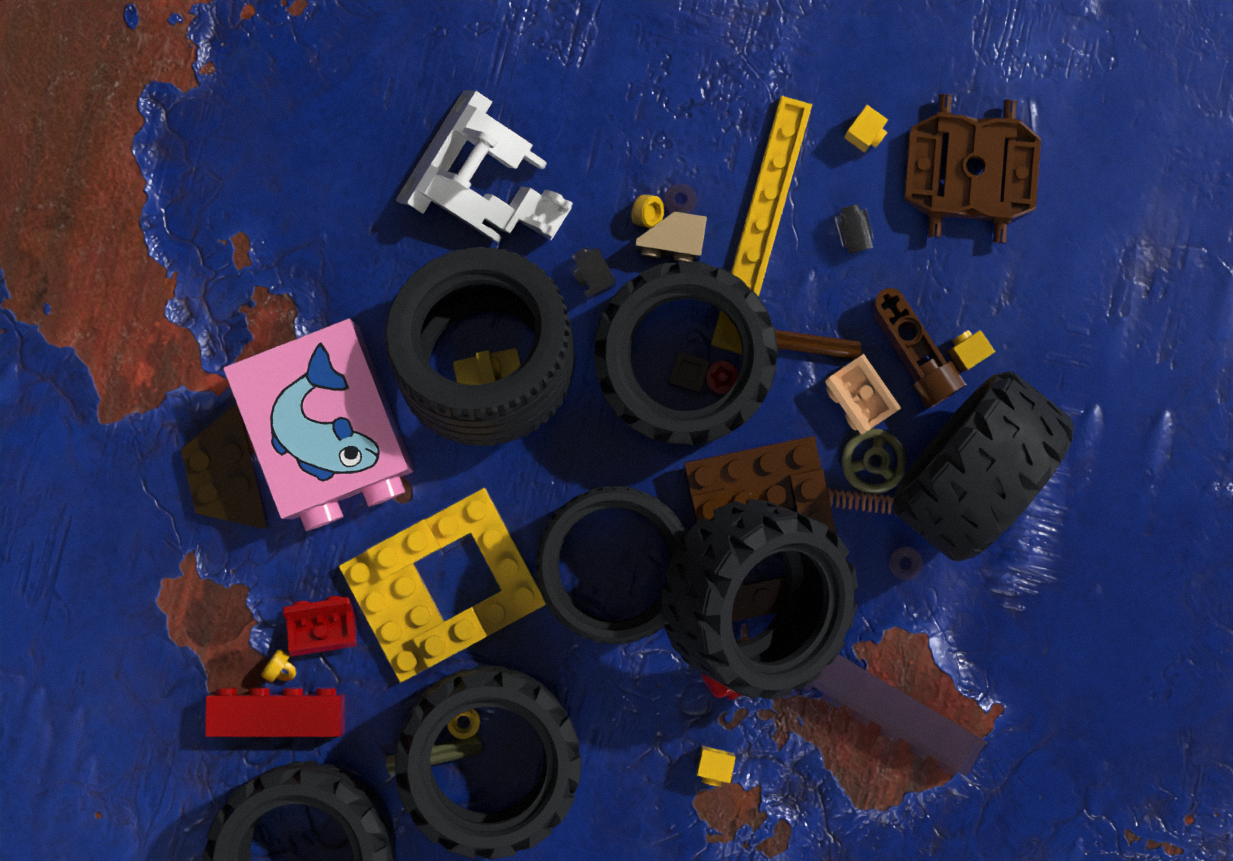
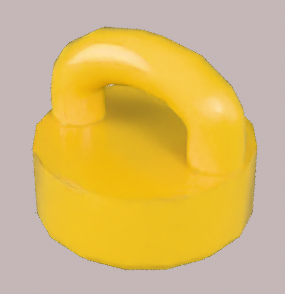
M640 195L637 197L631 211L632 221L635 225L652 228L662 221L664 205L658 196Z
M277 649L263 669L262 677L271 683L276 678L284 682L293 680L297 672L295 667L287 661L290 655L282 649ZM282 668L285 669L288 673H283L281 671Z

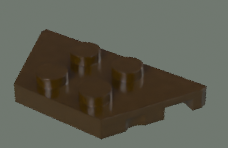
M233 405L181 449L195 513L257 528H269L246 426L238 405Z

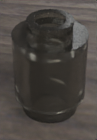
M859 204L839 209L841 215L836 216L835 221L842 247H846L847 253L853 254L873 248L872 239H874L867 209H860Z

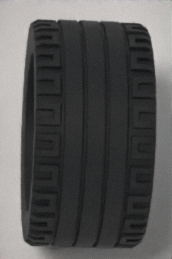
M475 247L452 251L431 260L421 269L415 271L406 280V283L401 286L398 294L393 299L394 303L390 306L389 315L386 318L387 326H385L384 330L386 335L384 337L387 347L386 354L401 394L407 406L417 416L421 424L424 423L427 429L434 430L435 434L445 437L446 440H454L456 443H464L468 446L479 445L484 447L485 445L495 446L500 443L506 444L516 441L520 437L527 436L529 433L536 431L540 425L545 424L551 416H554L556 409L561 407L563 399L568 395V388L571 387L572 378L574 377L576 361L572 330L564 298L560 295L558 286L554 285V280L551 277H547L543 269H540L537 264L529 262L526 257H521L517 253H510L504 249ZM483 311L506 313L524 322L535 334L534 343L524 362L511 374L495 382L481 385L461 384L446 379L430 366L431 353L441 333L456 320L472 313Z

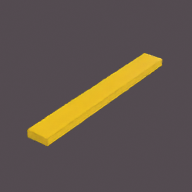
M781 96L731 271V274L739 277L758 297L812 108L810 103ZM720 311L711 346L742 355L739 334L730 319Z

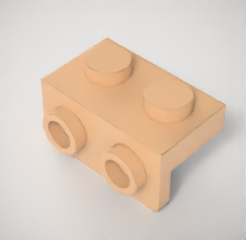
M864 354L825 380L827 384L826 390L830 398L835 403H840L846 412L845 418L848 424L862 435L901 409Z

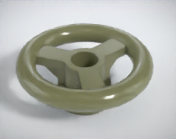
M872 428L863 435L860 432L856 433L846 443L841 456L842 470L848 482L859 491L870 494H880L894 488L904 476L907 465L906 453L901 442L893 434L882 429ZM874 438L872 448L864 453L863 459L851 463V456L855 447L866 439ZM884 441L890 444L895 451L897 457L895 472L889 468L890 456L883 449ZM872 455L879 457L880 464L878 467H873L870 464L869 459ZM866 469L872 474L882 475L886 481L879 484H869L860 480L854 472Z

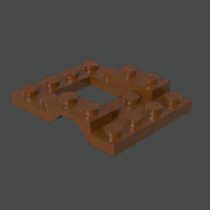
M814 435L684 462L697 522L701 518L711 519L714 517V509L733 501L746 504L747 499L769 501L787 509L794 508L795 512L827 525L829 531L836 533L824 471L821 468ZM787 575L744 584L742 581L734 599L732 622L778 612L786 592Z

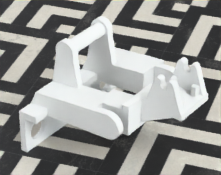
M463 90L396 198V201L400 204L411 206L423 214L432 201L496 243L502 237L495 230L482 224L484 220L498 230L511 233L515 224L519 221L548 240H552L573 204L565 200L560 194L544 190L542 195H540L532 188L521 186L510 205L492 194L485 193L482 197L469 188L471 186L469 181L486 153L508 168L517 169L522 159L542 170L547 163L530 151L533 146L531 143L486 114L492 104L491 100L477 91ZM468 140L473 143L475 147L459 173L448 172L465 142Z

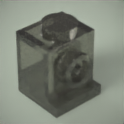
M585 247L572 255L577 267L572 272L581 288L587 286L588 290L584 291L587 301L616 287V280L598 247L593 250Z

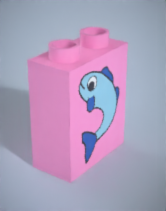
M350 318L224 367L225 374L281 519L300 517L305 531H310L344 517L338 501L363 492L367 505L370 507L406 493L400 477L415 472L360 328Z

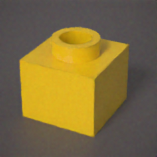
M866 105L844 138L864 153L870 145L877 148L888 133L883 129L888 119Z
M969 330L952 340L955 347L948 351L962 373L995 352L981 330L973 335Z
M701 746L696 774L702 777L701 782L720 787L722 782L730 783L736 756L731 752Z

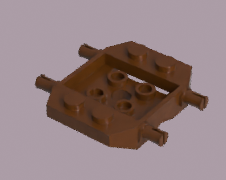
M939 94L938 112L936 115L911 126L909 129L903 200L925 215H928V238H941L942 219L952 217L993 221L994 235L992 243L1007 244V225L1012 220L1036 210L1041 137L1021 120L1016 119L1017 100H1003L1002 119H976L951 113L953 95L947 94L945 97L946 94ZM943 133H948L943 197L938 196ZM1005 138H1006L1005 158H1004V171H1003V184H1002V197H1001V202H1000L1001 181H1002V169H1003V156H1004V143H1005ZM978 159L983 165L982 173L979 175L969 173L966 169L967 160Z

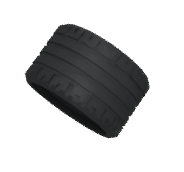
M599 487L572 498L559 508L549 520L537 548L536 578L538 579V587L545 604H547L554 617L562 625L564 624L569 628L568 630L584 639L593 640V642L627 644L640 641V639L657 633L668 623L662 616V594L655 604L645 612L632 618L608 620L586 613L568 596L560 578L559 557L565 537L576 523L591 513L609 508L628 509L643 515L658 528L669 548L671 560L676 549L681 550L685 543L684 536L687 532L675 513L656 497L629 487Z

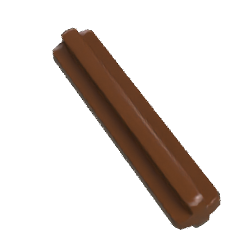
M775 329L778 349L854 360L861 353V343L859 341Z

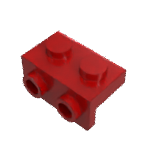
M331 596L324 601L312 603L298 601L293 603L292 606L283 607V615L287 621L288 651L291 657L357 647L355 613L349 598Z

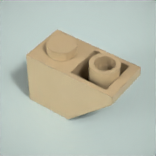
M673 212L638 237L635 250L641 251V256L646 258L660 259L662 254L674 256L673 261L675 262L700 261L707 217Z

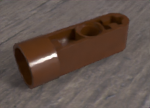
M886 288L879 292L871 306L872 315L916 382L912 387L926 409L932 408L964 388L966 383L952 361L946 363L903 294L894 288ZM884 302L887 304L893 302L895 305L892 310L890 308L885 310L882 308ZM900 315L903 316L899 318L894 325L891 324V321L894 319V317L897 319ZM902 326L909 327L914 334L913 340L905 341L900 338L898 328ZM928 355L930 360L919 367L916 362Z

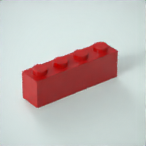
M221 687L216 688V693L206 696V737H340L345 734V694H336V688H316V693H303V688L289 687L283 688V693H270V688L255 687L250 688V693H237V688Z

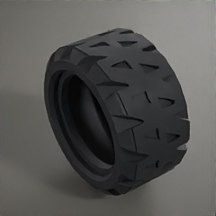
M678 261V263H665L639 273V276L626 282L610 299V304L600 317L594 339L593 359L596 377L609 405L632 429L651 439L668 444L693 445L706 443L732 433L745 424L761 407L762 402L771 389L777 368L778 347L775 329L762 301L739 277L720 267L716 268L703 262ZM681 299L703 301L722 311L735 326L742 345V366L733 387L716 403L693 411L674 410L655 402L638 384L631 365L633 337L643 319L657 307Z
M1007 371L992 375L949 418L905 474L894 493L893 511L895 515L950 560L958 562L979 555L1015 522L1061 464L1073 440L1074 423L1071 417L1015 372Z
M747 499L746 504L733 501L714 509V517L711 519L701 518L685 534V543L681 550L676 549L666 570L668 585L667 588H662L661 611L662 616L668 622L664 626L672 647L681 655L684 662L734 692L754 699L758 697L774 699L788 696L791 694L792 689H803L822 675L821 670L826 665L834 662L845 645L843 640L847 630L852 628L857 603L854 601V591L858 589L855 566L853 563L845 560L849 554L847 547L836 533L828 530L827 525L769 501ZM781 552L787 571L786 592L782 605L766 629L754 638L737 644L732 630V608L737 591L746 575L757 563L771 554Z
M478 666L468 670L462 669L443 677L434 686L429 687L414 703L405 719L395 757L398 794L406 813L410 814L416 827L433 843H440L449 852L474 859L475 856L486 859L514 856L516 851L533 848L551 835V830L566 817L575 800L574 794L580 783L581 756L579 741L567 712L555 695L539 681L523 672L509 670L506 667ZM478 707H500L517 713L535 728L543 743V767L534 788L519 803L498 812H475L457 805L440 789L431 768L430 755L432 747L441 730L459 714Z
M295 761L280 767L276 766L246 783L227 799V803L215 815L206 835L208 841L203 851L202 861H251L252 837L260 819L267 811L288 804L313 806L332 816L342 826L351 842L354 861H396V835L392 819L382 807L383 801L370 785L354 778V773L334 764H318V761Z

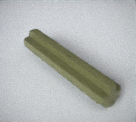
M473 735L468 739H456L433 745L430 755L431 766L481 754L483 745L480 736ZM396 754L386 757L385 764L389 775H395Z

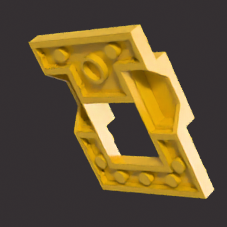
M486 488L369 548L364 553L339 565L400 683L546 605L532 574ZM471 533L502 591L444 621L414 563Z

